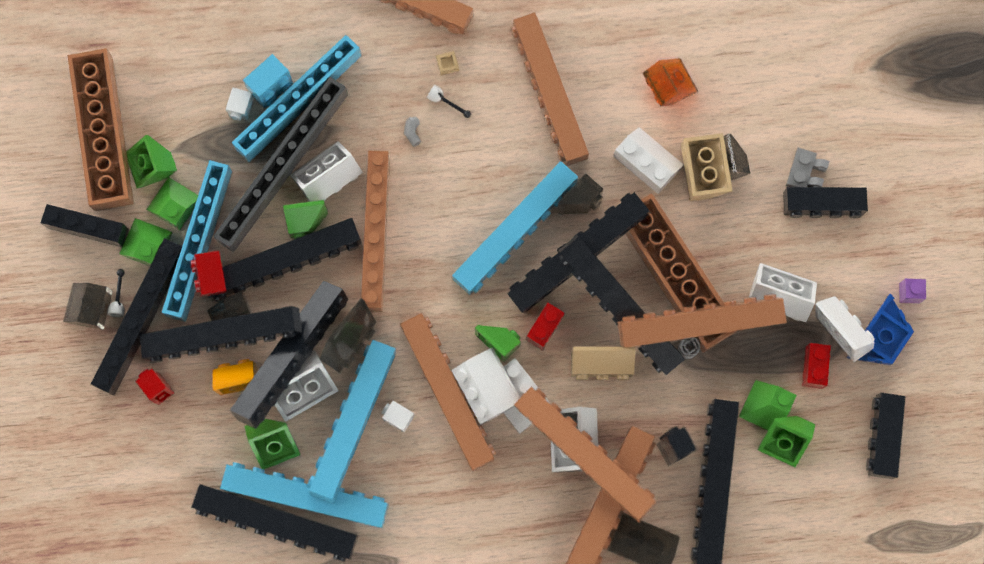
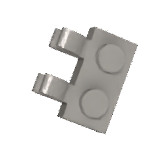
M797 148L786 186L822 187L824 179L810 177L812 168L826 172L830 161L815 159L817 153Z

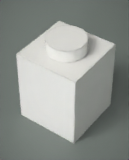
M232 87L226 106V111L230 118L241 121V119L248 120L254 101L252 93Z
M392 401L391 404L387 403L382 411L384 415L382 419L402 432L406 431L415 416L413 412L395 401Z

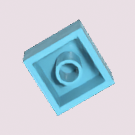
M273 54L243 79L248 92L252 93L255 100L264 109L271 106L293 84L289 70Z

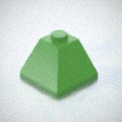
M145 135L126 151L136 188H142L165 180L177 171L171 152L149 135Z
M168 177L146 210L180 231L194 211L198 195Z
M324 200L283 205L288 233L294 239L313 233L328 215V209Z
M135 218L119 254L151 266L164 238L170 240L172 232Z
M483 325L475 327V335L489 349L493 347L497 356L503 362L521 345L519 340L521 337L514 330L509 331L507 328Z
M755 380L739 417L768 431L775 418L788 416L797 395L779 386Z
M799 416L775 418L759 445L758 451L796 467L813 438L815 424Z
M265 419L257 429L248 425L245 426L247 440L261 469H267L301 455L287 423Z

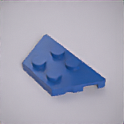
M892 294L886 297L864 330H868L875 339L874 348L858 359L859 361L892 365L914 333L911 325L905 320L902 310H899L893 300L895 298Z

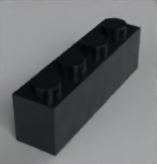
M787 187L783 192L784 215H790L791 218H800L802 215H810V218H820L822 215H830V218H841L842 215H849L850 218H861L868 211L867 187Z
M46 204L40 222L47 229L118 247H123L129 228L124 223Z
M879 393L872 400L874 417L870 421L872 438H869L868 450H871L870 458L866 462V470H869L868 476L887 479L898 478L906 396Z
M676 426L666 431L659 438L661 441L657 443L668 466L697 450L685 427L679 429Z

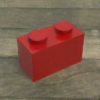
M219 251L194 254V260L190 262L192 273L196 272L197 280H194L196 293L200 292V297L225 293L226 286Z
M547 302L527 334L526 341L543 351L564 318L565 313Z
M810 343L805 347L802 386L819 389L828 386L831 345Z
M152 368L142 371L138 375L139 378L135 381L147 398L157 405H160L175 393L163 376Z

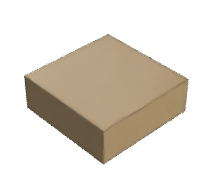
M455 51L436 55L440 75L459 71Z

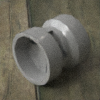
M695 337L685 338L680 342L678 351L684 359H692L699 353L700 343Z

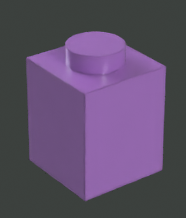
M905 278L899 283V303L920 304L926 300V279Z

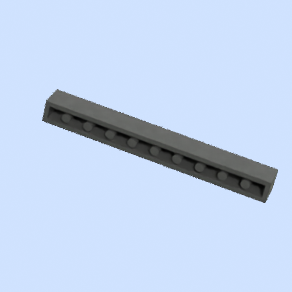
M329 77L213 236L217 242L233 253L348 96L347 88Z

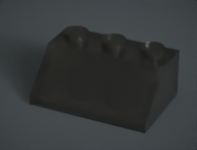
M362 298L359 299L328 338L320 357L322 362L341 373L344 367L347 369L354 361L353 356L355 353L359 355L365 346V340L370 341L376 332L373 330L376 320Z
M622 512L621 520L614 531L607 551L636 564H672L680 537L642 520L638 523L632 516Z

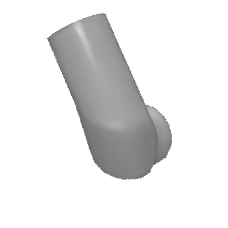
M417 117L408 118L404 129V134L413 147L421 143V140L415 133L416 127L420 124Z

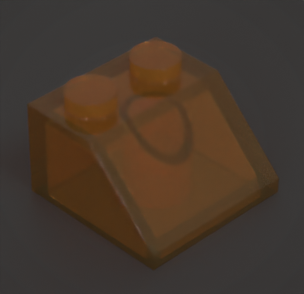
M680 58L659 60L643 72L645 81L653 91L655 100L660 106L672 105L698 92Z

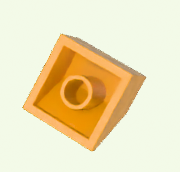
M242 359L235 365H230V363L218 365V368L213 369V391L220 396L244 391L258 372L256 363L250 361V359Z

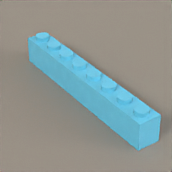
M345 35L232 142L235 149L250 162L310 105L329 77L337 80L362 56L360 47Z
M209 160L162 309V313L166 317L184 322L187 320L195 294L194 280H197L196 272L192 273L190 261L194 260V254L208 252L232 175L229 165Z
M560 161L452 275V280L469 295L473 292L477 293L484 285L482 282L487 277L490 279L497 272L496 267L500 263L505 264L511 257L509 253L514 248L518 250L522 246L526 235L531 236L538 228L536 225L541 220L544 222L550 216V210L554 206L558 207L565 198L563 196L567 192L572 193L578 186V176Z
M372 340L371 345L366 346L363 354L365 356L363 364L359 363L355 374L358 376L355 382L352 381L348 388V393L350 394L347 401L343 400L340 412L342 413L340 418H336L333 423L332 430L334 432L332 437L327 438L324 444L326 451L323 457L320 456L316 463L315 468L318 470L315 476H311L307 487L309 488L310 495L334 503L395 358L396 348Z
M233 462L232 466L226 465L220 487L222 490L379 528L384 526L389 506L388 503H385V498L373 496L372 499L364 497L365 493L353 491L352 494L344 493V488H340L334 503L310 495L309 488L307 487L308 484L304 483L305 479L294 476L292 480L285 479V474L273 472L272 475L264 474V469L253 467V470L244 469V464Z

